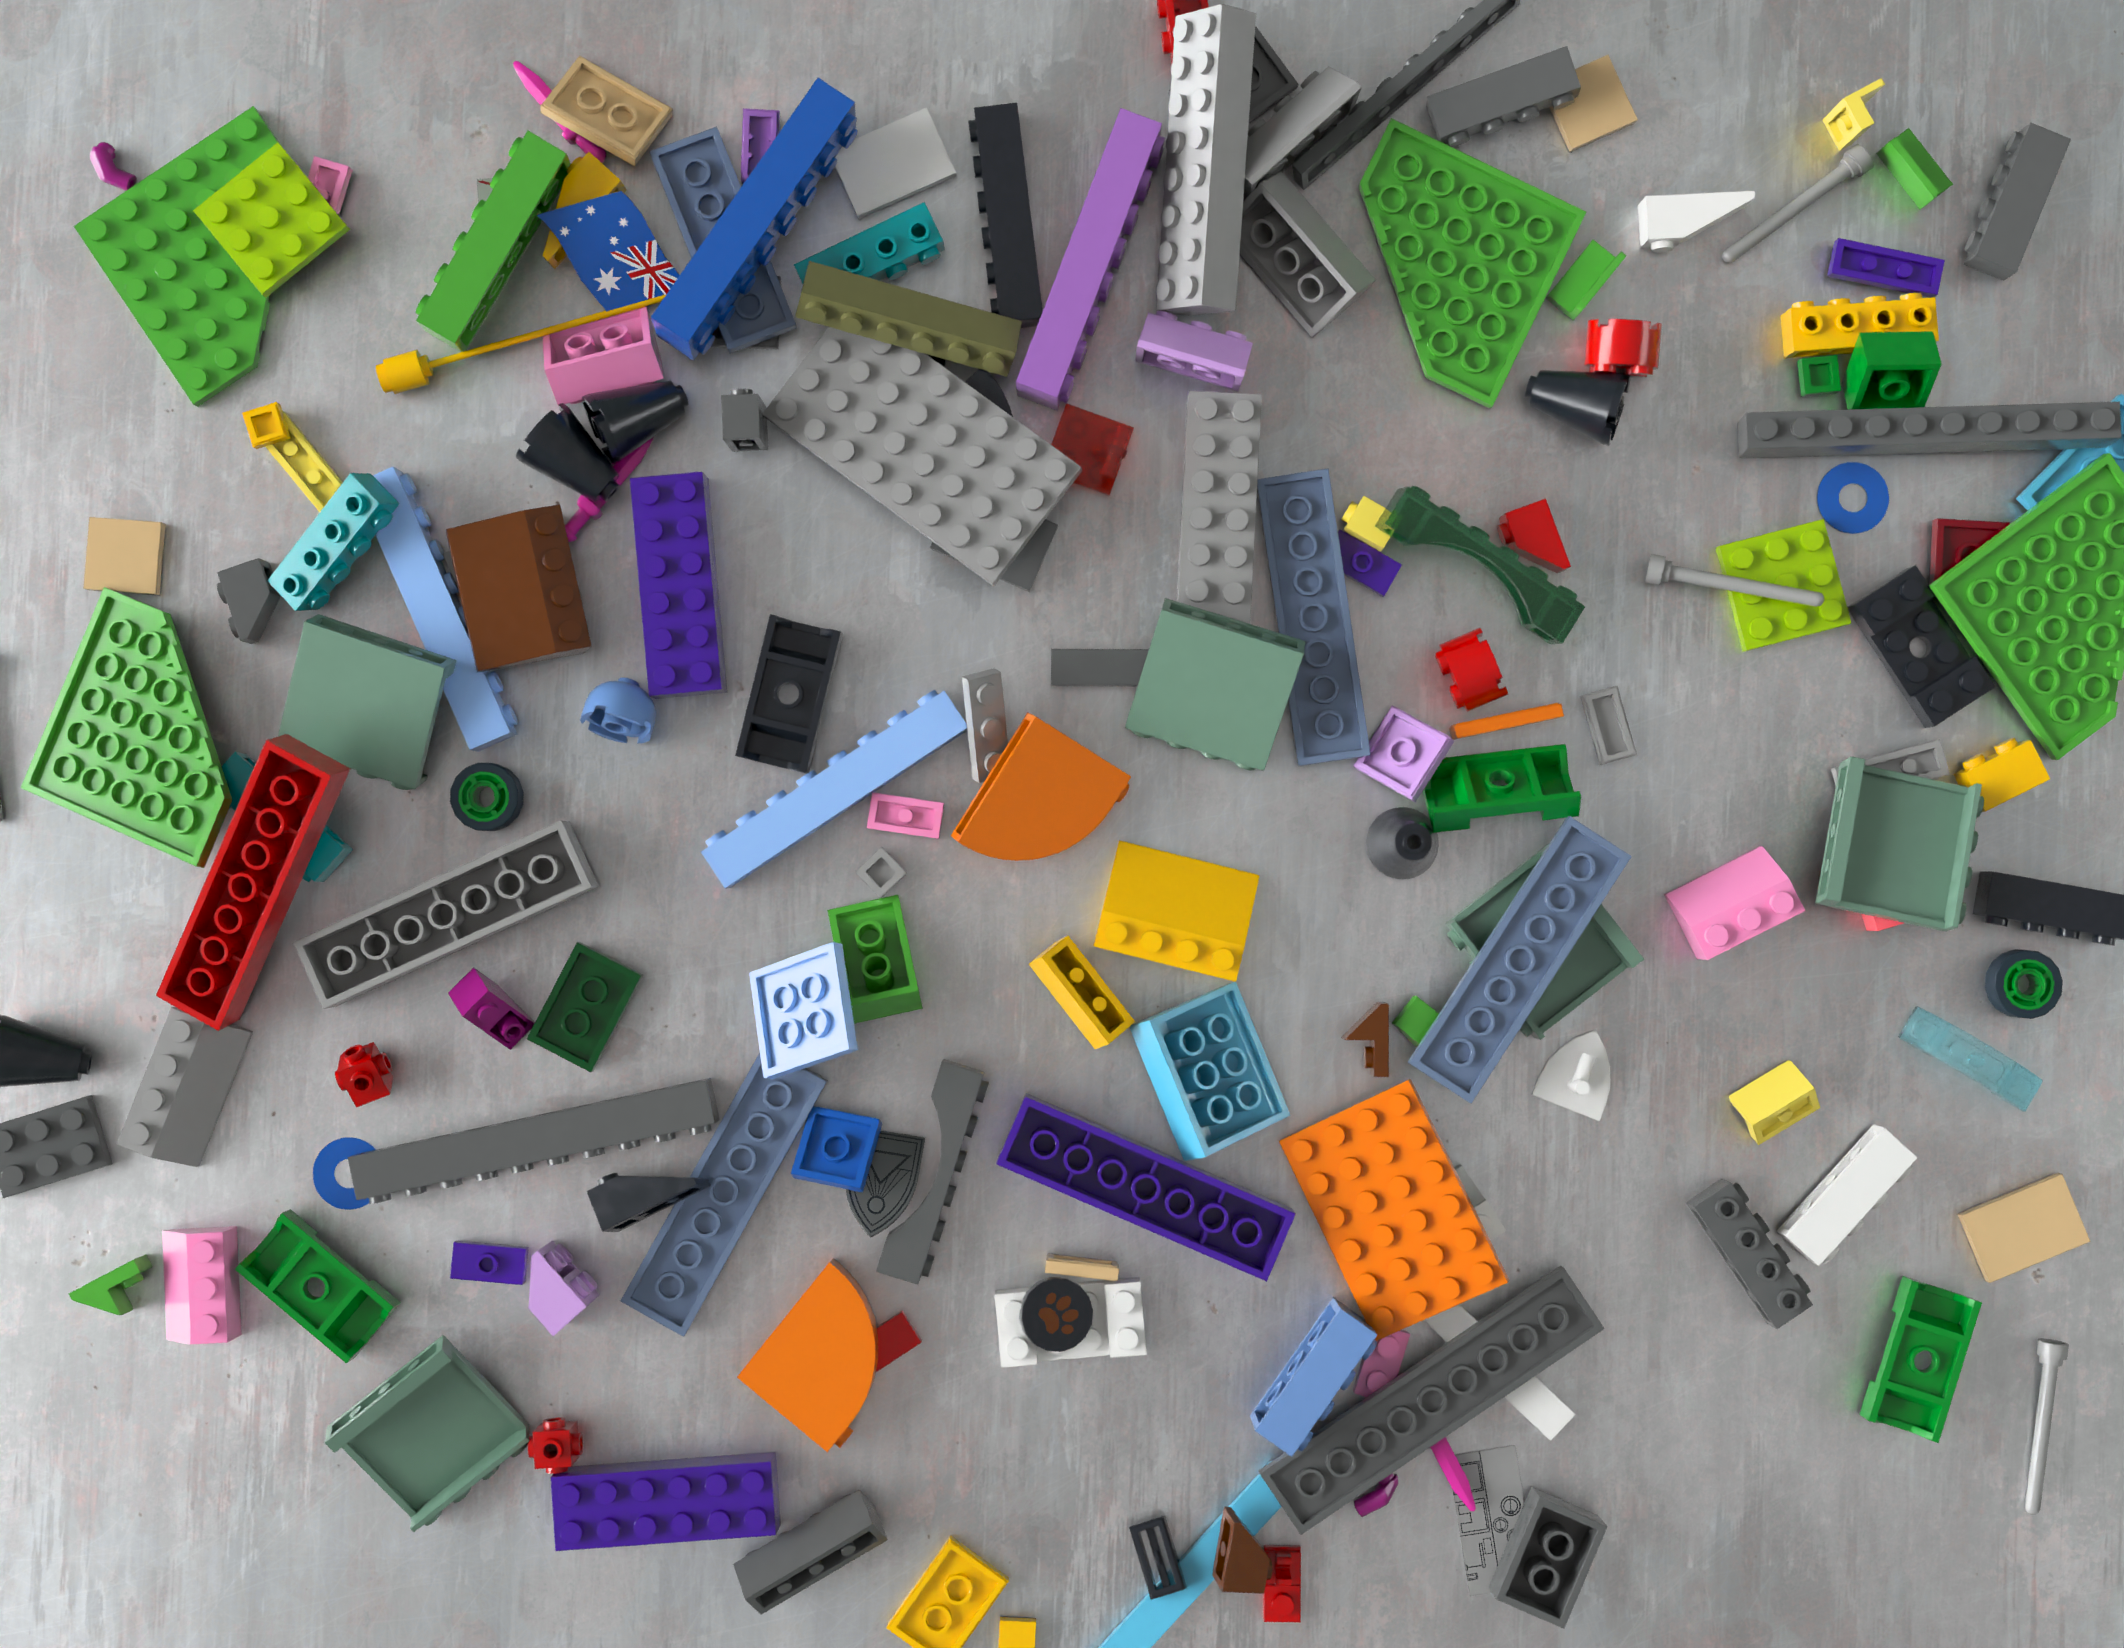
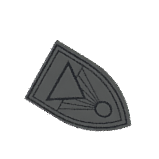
M880 1131L863 1193L845 1189L850 1209L856 1221L870 1238L893 1224L910 1203L918 1182L925 1144L924 1137Z

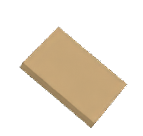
M579 56L541 104V113L635 166L671 119L673 108Z
M2055 1173L1958 1213L1983 1277L1989 1283L2091 1242L2063 1174Z

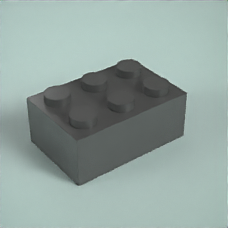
M1531 1487L1489 1588L1496 1600L1564 1629L1608 1526L1598 1515Z

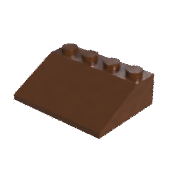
M560 504L522 510L446 529L477 672L584 654L592 647Z

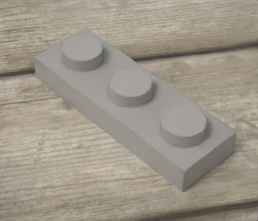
M995 668L962 676L972 779L978 783L986 780L1008 744L1001 672Z
M1940 739L1865 759V765L1928 779L1950 774ZM1839 767L1831 769L1835 785L1837 783Z

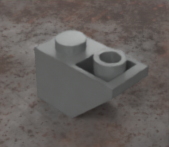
M257 558L217 572L220 583L217 584L219 596L224 604L228 603L232 615L228 619L230 629L236 638L249 644L259 642L281 597L267 581L273 574L270 562Z

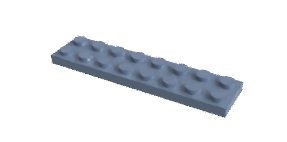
M1329 469L1258 479L1257 490L1278 633L1306 641L1304 655L1288 699L1298 766L1370 756Z
M1568 816L1412 1054L1408 1063L1472 1104L1632 856L1571 816Z
M760 1053L758 1054L689 1177L708 1179L711 1186L674 1204L621 1299L622 1303L683 1337L686 1335L828 1080L806 1068L775 1079L764 1078Z

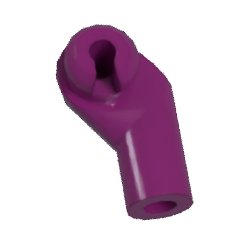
M100 142L90 151V160L99 179L124 191L136 185L137 178L135 175L116 168L113 161L116 157L114 147L109 143Z
M1392 1473L1378 1482L1374 1491L1354 1500L1355 1509L1361 1517L1389 1503L1399 1484L1396 1473Z

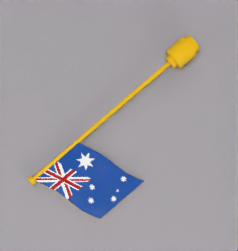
M622 190L537 214L558 238L579 278L605 311L432 361L429 360L427 355L421 356L417 349L385 358L383 363L376 365V373L380 385L385 393L393 391L394 394L429 385L428 377L434 375L432 368L660 303L680 274L664 255L643 214Z

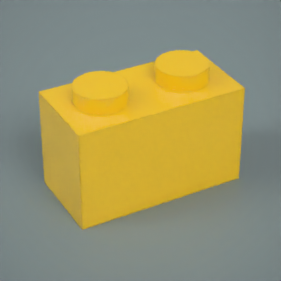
M2015 738L2008 739L1994 747L1996 753L1984 758L1983 754L1976 755L1962 762L1964 769L1953 774L1960 786L1970 787L1976 783L1982 784L1980 796L1984 797L1982 812H1986L2050 780L2031 740L2017 742Z

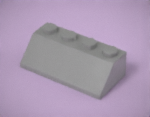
M1329 66L1320 74L1314 71L1302 82L1300 86L1302 90L1294 98L1287 95L1274 108L1275 115L1267 122L1261 119L1248 131L1249 138L1247 139L1244 201L1261 182L1288 169L1302 150L1311 148L1321 139L1324 132L1330 126L1338 124L1349 114L1355 106L1362 88L1357 81Z
M1282 171L1261 182L1243 202L1240 255L1312 338L1350 307L1376 281Z
M171 1007L117 1145L150 1158L199 1167L253 1031L235 1024H231L218 1031L184 1011Z

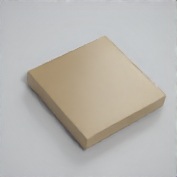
M1609 55L1575 69L1581 89L1578 97L1574 98L1575 102L1558 110H1554L1553 106L1549 107L1569 152L1631 126L1638 120Z
M89 517L83 589L102 591L106 587L120 593L160 595L166 524L152 521Z

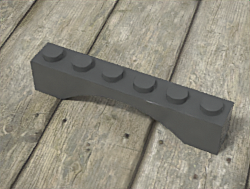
M946 1059L942 1060L931 1094L938 1113L941 1129V1158L937 1176L930 1192L920 1207L907 1220L889 1232L876 1272L917 1285L921 1275L929 1276L935 1256L929 1255L928 1252L932 1240L940 1241L946 1222L939 1219L942 1207L951 1206L956 1186L950 1185L954 1171L960 1173L962 1171L967 1151L961 1150L965 1136L972 1138L978 1119L977 1116L972 1115V1111L976 1101L983 1103L989 1082L982 1080L984 1071Z

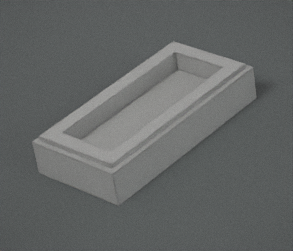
M1618 686L1580 696L1599 765L1637 755Z

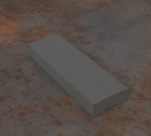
M1051 649V686H1138L1149 649Z

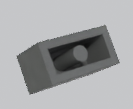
M741 388L731 390V395H721L723 440L731 451L768 450L767 419L763 416V412L767 407L759 394H753L751 389Z

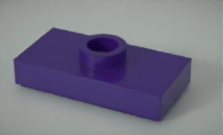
M1339 529L1338 537L1344 575L1384 597L1402 564Z
M455 1241L453 1243L450 1279L523 1285L526 1279L528 1247Z

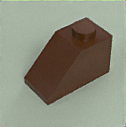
M1224 1506L1212 1576L1222 1592L1264 1594L1266 1580H1270L1272 1576L1271 1558L1268 1557L1261 1544L1231 1507Z

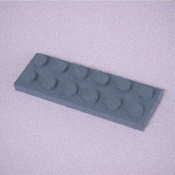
M717 126L649 151L691 258L741 188ZM771 260L766 266L761 264L754 273L756 280L750 291L745 296L740 293L733 304L736 308L730 320L725 325L721 323L718 325L729 354L797 329Z

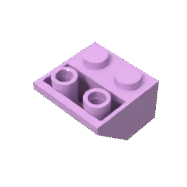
M553 1241L532 1255L528 1308L552 1336L558 1333L600 1295L595 1290L598 1287L595 1280L585 1271L580 1273L573 1265L572 1261L574 1258L568 1249L562 1244L556 1245Z

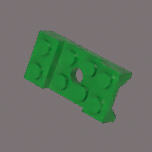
M1565 744L1446 757L1442 760L1423 790L1433 833L1470 829V819L1540 811L1542 820L1567 818L1568 816L1578 817L1580 813L1581 794L1580 791L1574 792L1570 780ZM1496 780H1502L1507 785L1496 786L1492 784V782Z
M291 1209L280 1214L273 1229L257 1248L238 1264L235 1270L347 1364L359 1354L401 1302L374 1279L371 1281L366 1279L316 1236L318 1232ZM317 1277L323 1281L325 1292L321 1297H315L308 1291L307 1284L310 1278Z
M1902 1276L1892 1311L1896 1312L1876 1380H1870L1859 1415L1868 1421L1897 1427L1939 1443L1982 1302ZM1921 1351H1928L1931 1355L1930 1365L1926 1369L1918 1370L1914 1363L1916 1355Z

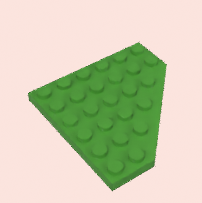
M254 106L74 225V228L192 404L197 407L258 367L260 357L258 350L262 331L265 332L270 308L269 296L264 297L193 211L277 142L279 143Z
M1391 118L1358 186L1425 377L1491 409L1582 223L1586 211Z
M2107 453L2102 454L1929 585L2051 760H2059L2115 718L2118 702H2115L2118 680H2122L2124 671V473L2112 455Z
M104 587L21 788L189 864L205 868L233 799L171 614Z

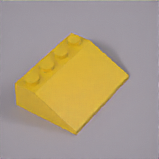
M1119 840L1093 946L1236 982L1260 875Z

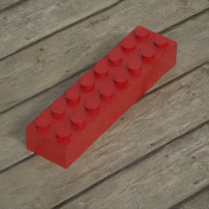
M288 734L265 741L157 991V997L218 1031L240 1020L349 774V767Z

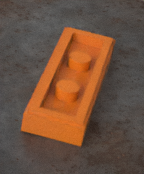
M1554 703L1452 725L1449 731L1451 738L1456 740L1563 717L1564 713L1562 704Z

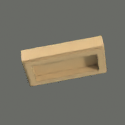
M1048 1253L1046 1255L1045 1273L1118 1281L1119 1264L1117 1261Z

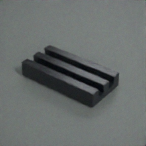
M1162 1516L1130 1526L1129 1529L1150 1599L1186 1589L1187 1585L1166 1517ZM1156 1526H1159L1176 1582L1174 1585H1171L1154 1530ZM1146 1530L1163 1585L1161 1589H1157L1140 1531Z

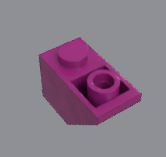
M474 967L448 992L462 1017L510 1050L535 1024L498 984Z

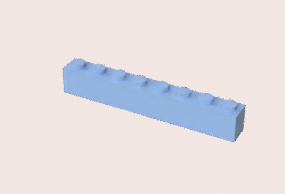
M395 467L373 475L400 503L392 513L393 518L391 522L376 533V537L423 645L428 651L457 660L454 673L446 678L443 690L469 750L479 752L517 735L514 725L518 724V720L510 704L504 705L499 693L504 689L495 671L490 672V670L476 671L463 607L456 595L459 590L451 572H446L441 561L445 559L442 546L437 539L432 540L427 529V527L431 526L429 516L423 506L418 507L413 494L417 493L412 478L408 473L403 474L402 471Z
M933 690L917 701L920 707L910 714H907L905 710L899 712L887 721L890 727L879 734L873 730L857 741L860 747L849 754L845 750L837 753L826 761L829 767L818 775L815 770H812L796 781L799 787L789 794L782 790L768 799L766 803L769 807L759 814L752 810L736 821L739 827L727 835L722 830L705 841L708 847L701 851L724 888H731L870 796L872 792H876L967 731V724L946 692L943 691L938 694L936 690Z

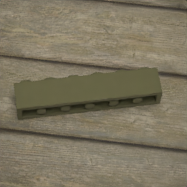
M809 261L795 315L799 319L1006 377L1009 374L1017 351L1022 321L812 261Z

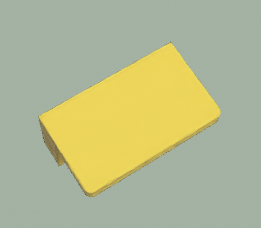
M1882 78L1843 98L1822 119L1839 151L1852 145L1874 124L1865 104L1885 85Z
M1790 1060L1729 1096L1733 1106L1745 1119L1750 1136L1758 1145L1820 1109L1815 1088Z

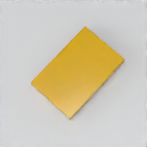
M950 1535L888 1622L886 1628L913 1648H962L1009 1582V1577Z

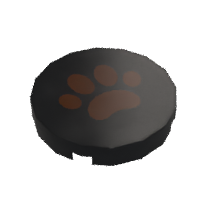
M1049 1277L1036 1282L1027 1290L1019 1313L1022 1330L1030 1341L1046 1351L1062 1352L1078 1345L1086 1337L1093 1318V1308L1087 1293L1080 1285L1061 1277Z

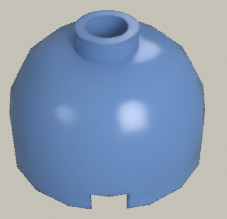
M619 678L618 681L602 683L589 693L580 721L582 724L586 720L590 722L588 730L606 739L627 743L628 739L626 736L639 737L637 744L650 741L655 724L656 709L653 700L646 691L639 687L638 682L629 678Z

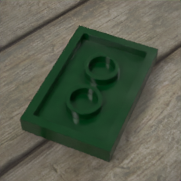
M577 942L527 1040L589 1072H594L643 974L581 942Z

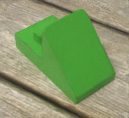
M146 1254L127 1262L68 1294L73 1301L115 1315H124L133 1310V1306L124 1290L144 1280L141 1273L153 1266Z

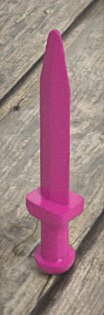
M514 61L513 66L523 85L541 105L552 92L551 89L537 74L520 62ZM556 122L563 130L561 135L569 144H577L585 154L590 152L601 163L604 162L606 158L605 149L598 147L591 141Z
M654 437L613 466L619 474L616 482L620 486L642 461ZM583 495L578 498L577 505L579 509L565 524L568 542L578 539L575 535L590 518L597 520L603 515L600 509L607 501L601 498L599 501L594 502Z
M1445 1437L1430 1448L1453 1491L1470 1511H1475L1476 1506L1469 1481Z

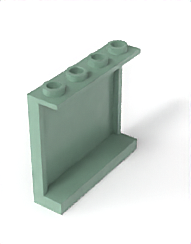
M1165 598L1125 728L1142 738L1155 737L1165 740L1168 745L1174 748L1185 749L1188 747L1200 751L1202 755L1210 759L1219 760L1223 758L1233 761L1237 766L1245 770L1259 769L1264 771L1304 655L1306 641Z
M317 614L304 621L278 736L288 734L339 763L357 770V774L370 779L381 778L390 781L391 785L395 788L415 790L428 777V775L422 772L445 680L454 673L457 660Z
M1852 756L1842 761L1839 765L1815 904L1944 932L1958 928L1966 914V903L1963 902L1964 890L1969 886L1972 878V868L1968 865L1970 853L1974 852L1978 842V832L1974 831L1976 817L1978 818L1981 815L1984 806V797L1980 796L1982 784L1976 783L1970 787L1867 766L1865 765V759Z
M1549 844L1445 923L1451 930L1447 933L1450 941L1459 951L1465 948L1473 958L1469 962L1470 965ZM1602 904L1520 1028V1031L1526 1037L1532 1035L1534 1038L1541 1040L1545 1037L1543 1035L1545 1031L1625 969L1634 968L1644 960Z
M442 1335L328 1425L325 1444L334 1453L342 1448L411 1517L410 1529L415 1532L424 1524L428 1526L435 1522L441 1515L442 1510L452 1502L458 1503L464 1499L470 1492L471 1487L481 1479L487 1480L493 1476L500 1464L510 1456L516 1457L523 1452L529 1442V1424L457 1348Z

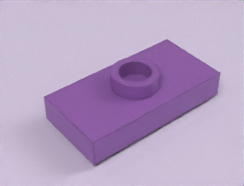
M743 108L741 184H744L779 134V110Z

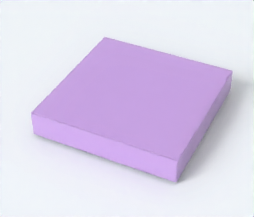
M1392 705L1369 741L1371 755L1359 757L1354 767L1402 796L1416 802L1453 745L1454 740Z

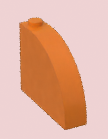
M1027 712L951 834V837L977 853L1002 860H1034L1057 854L1084 839L1104 820L1115 802H1120L1127 794L1129 789L1128 781L1131 776L1038 717Z
M833 1258L737 1376L739 1380L826 1452L834 1444L840 1448L854 1431L849 1425L862 1408L870 1393L878 1362V1335L873 1310L859 1283L850 1272Z

